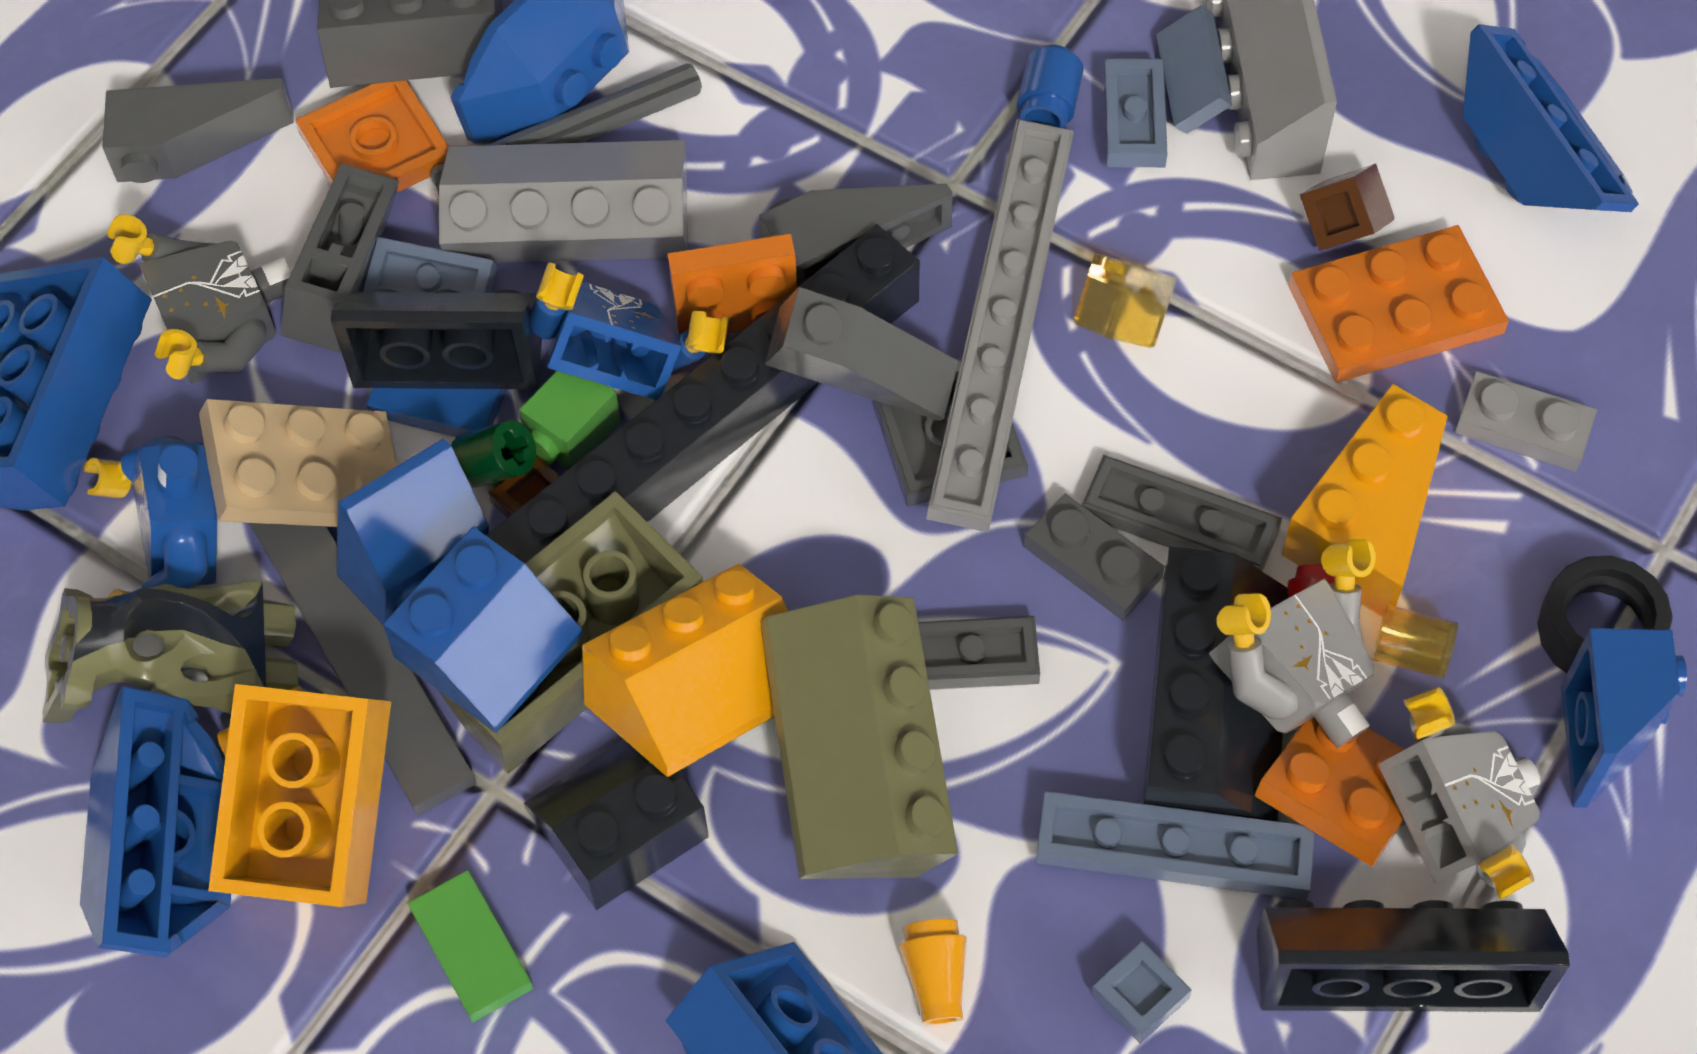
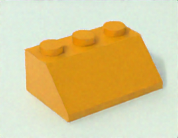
M738 563L582 645L584 705L666 777L674 774L775 717L760 621L767 616L788 612L782 597Z

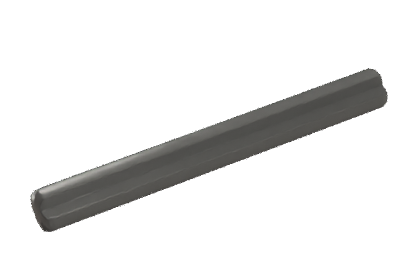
M685 63L485 146L584 143L697 96L701 92V80L694 66L690 63ZM444 163L434 166L430 170V179L438 196Z

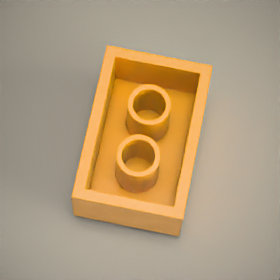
M235 684L208 891L335 907L366 904L391 701Z

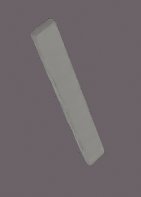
M1021 119L1016 120L926 517L928 520L989 532L1074 130Z

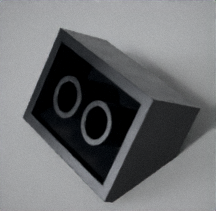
M378 289L373 292H350L332 310L331 324L353 388L538 390L542 338L535 335L531 327V311L537 300L536 293H521L515 290H500L495 293H460L450 289H441L433 293H414Z

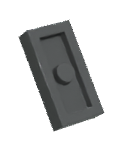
M1066 493L1059 498L1024 537V548L1122 621L1163 578L1165 568L1163 564Z

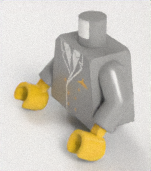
M1350 539L1345 544H1331L1324 550L1321 557L1322 566L1327 574L1335 576V583L1328 584L1323 579L1270 608L1267 598L1262 594H1238L1234 598V605L1225 606L1217 616L1218 628L1222 633L1229 636L1212 650L1209 655L1232 681L1235 697L1261 713L1279 732L1287 734L1315 717L1338 749L1370 727L1368 721L1349 696L1350 693L1374 675V664L1365 650L1360 627L1361 587L1355 584V577L1369 575L1376 562L1374 546L1368 540Z
M1440 687L1404 700L1405 706L1411 713L1409 722L1415 744L1379 763L1378 766L1434 883L1442 881L1475 864L1479 877L1489 886L1496 889V894L1500 900L1534 882L1533 873L1522 855L1526 845L1523 832L1539 821L1540 810L1532 796L1540 784L1539 772L1534 763L1522 756L1513 758L1504 737L1498 732L1474 733L1468 725L1455 721L1450 703Z

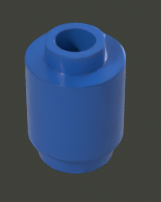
M1048 45L1037 48L1028 55L1017 100V109L1021 120L1065 128L1066 124L1073 119L1084 66L1080 58L1068 48L1060 45Z

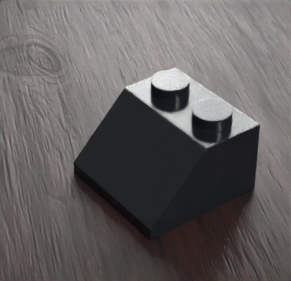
M625 740L620 741L524 802L525 809L596 910L709 837L704 806L681 774L677 771L666 777Z

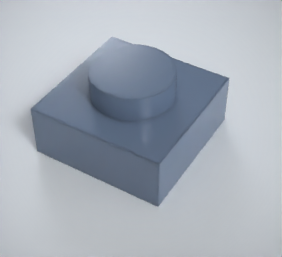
M1141 941L1093 985L1091 995L1141 1044L1189 1000L1192 989Z

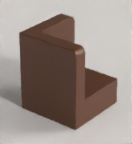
M1376 163L1324 180L1300 194L1319 251L1375 234L1394 221V214Z

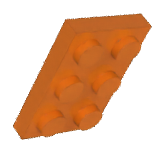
M1459 225L1292 272L1288 285L1335 383L1504 334L1509 322Z

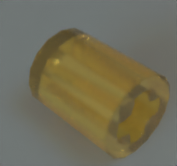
M1387 604L1377 635L1372 661L1444 679L1456 640L1458 622Z

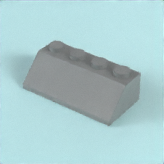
M1206 0L1207 9L1213 13L1214 18H1218L1220 29H1217L1223 62L1224 64L1227 63L1229 75H1226L1232 101V106L1228 110H1236L1239 121L1235 122L1234 126L1235 151L1238 158L1246 157L1250 180L1320 174L1337 99L1314 0Z
M666 140L448 147L439 184V244L442 250L490 259L495 263L668 258V253L688 250L686 141Z

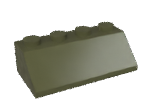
M616 491L525 563L583 632V636L497 733L439 691L464 728L507 774L587 709L584 705L583 644L703 582V577Z
M853 595L767 616L760 621L799 879L917 878L957 855L958 849L914 597Z

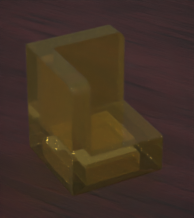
M1095 253L1074 322L1106 338L1152 348L1156 345L1176 278L1140 264Z

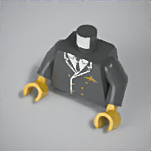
M121 214L113 219L107 231L108 237L112 240L115 239L110 249L113 259L121 264H127L134 261L137 255L140 254L143 261H145L139 265L167 328L159 337L154 355L158 359L169 358L165 370L170 377L182 379L187 375L190 383L193 384L212 373H238L247 366L266 342L273 339L276 330L266 303L284 296L285 285L291 274L284 257L250 271L237 242L210 243L180 240L157 233H149L147 235L145 224L135 216Z

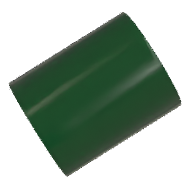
M508 420L458 435L451 443L471 488H478L527 474L534 466L536 460L534 438L527 427L518 421Z

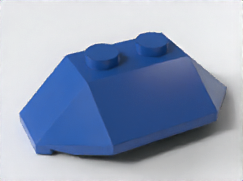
M514 0L488 25L469 61L464 83H458L450 97L467 140L480 143L510 136L566 113L575 107L629 53L624 0Z
M1478 24L1470 33L1463 118L1475 134L1474 142L1477 148L1494 162L1505 178L1504 186L1511 197L1525 206L1632 212L1639 203L1632 194L1633 191L1626 177L1562 87L1542 62L1528 51L1525 41L1518 32L1512 28Z
M123 687L118 693L90 779L80 906L97 948L166 958L231 907V894L208 891L225 760L214 741L197 722L196 718L198 715L187 699Z

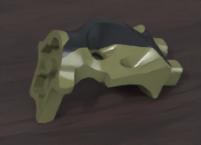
M255 580L206 589H187L163 584L150 588L142 587L131 593L109 598H93L92 595L78 589L65 588L62 593L58 623L45 654L47 683L42 722L61 723L71 721L76 710L89 706L94 691L112 683L124 682L133 684L144 691L187 699L192 706L212 707L229 714L232 711L235 684L278 689L282 687L287 690L298 686V668L295 660L265 657V645L288 647L292 641L296 627L295 606L263 600V582ZM144 634H154L162 640L163 650L158 655L150 657L140 656L133 650L134 640ZM189 668L202 669L208 680L192 681L184 677L182 672Z

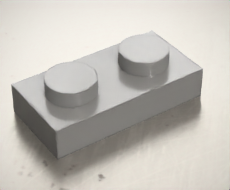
M1476 371L1455 433L1577 472L1598 409Z

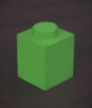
M556 371L519 410L522 424L527 427L534 438L536 455L546 464L551 465L555 461L566 470H569L603 443L621 424L615 390L607 385Z

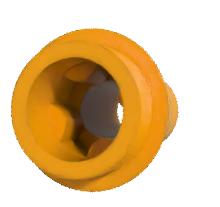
M931 919L904 926L905 942L900 943L898 947L920 1008L922 1024L938 1025L962 1020V993L967 937L959 935L958 921L955 919Z

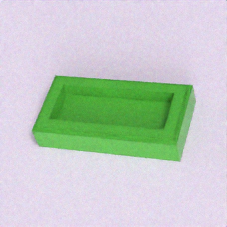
M468 870L407 903L472 1023L533 990L528 975Z

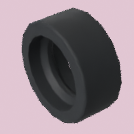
M1608 555L1588 556L1567 565L1551 583L1542 603L1537 622L1542 647L1554 665L1568 673L1584 641V638L1575 632L1566 616L1568 603L1574 596L1581 593L1600 592L1617 597L1632 608L1641 621L1642 629L1670 630L1673 616L1669 597L1655 576L1635 562Z

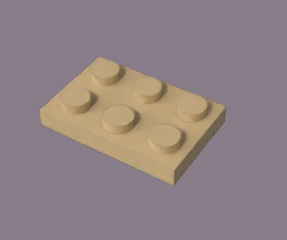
M207 399L199 412L218 521L338 527V502L398 466L386 412Z

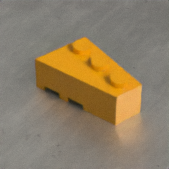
M1392 384L1291 517L1281 555L1299 566L1303 564L1322 565V553L1331 544H1345L1350 539L1370 541L1376 553L1374 568L1365 577H1355V584L1361 587V604L1391 622L1406 578L1448 415Z

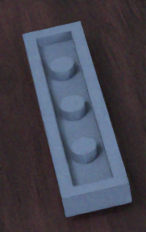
M1044 791L1035 864L1307 900L1311 888L1315 832L1298 824Z

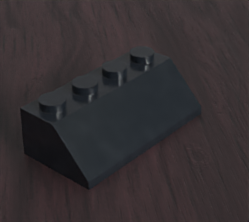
M1169 546L1162 582L1142 804L1277 822L1278 810L1254 795L1261 779L1282 753L1283 733L1277 731L1261 713L1235 697L1232 681L1213 661L1209 653L1229 636L1222 633L1218 628L1217 616L1225 606L1234 605V598L1238 594H1262L1267 598L1270 608L1288 599V589L1235 553Z
M1286 900L1275 904L1273 908H1264L1257 929L1262 1011L1540 1012L1570 966L1568 950L1546 910L1523 909L1521 903L1508 900L1490 902L1483 905L1481 909L1454 908L1452 903L1442 900L1419 902L1413 905L1412 908H1384L1383 903L1375 900L1352 901L1345 904L1343 908H1315V904L1307 900Z

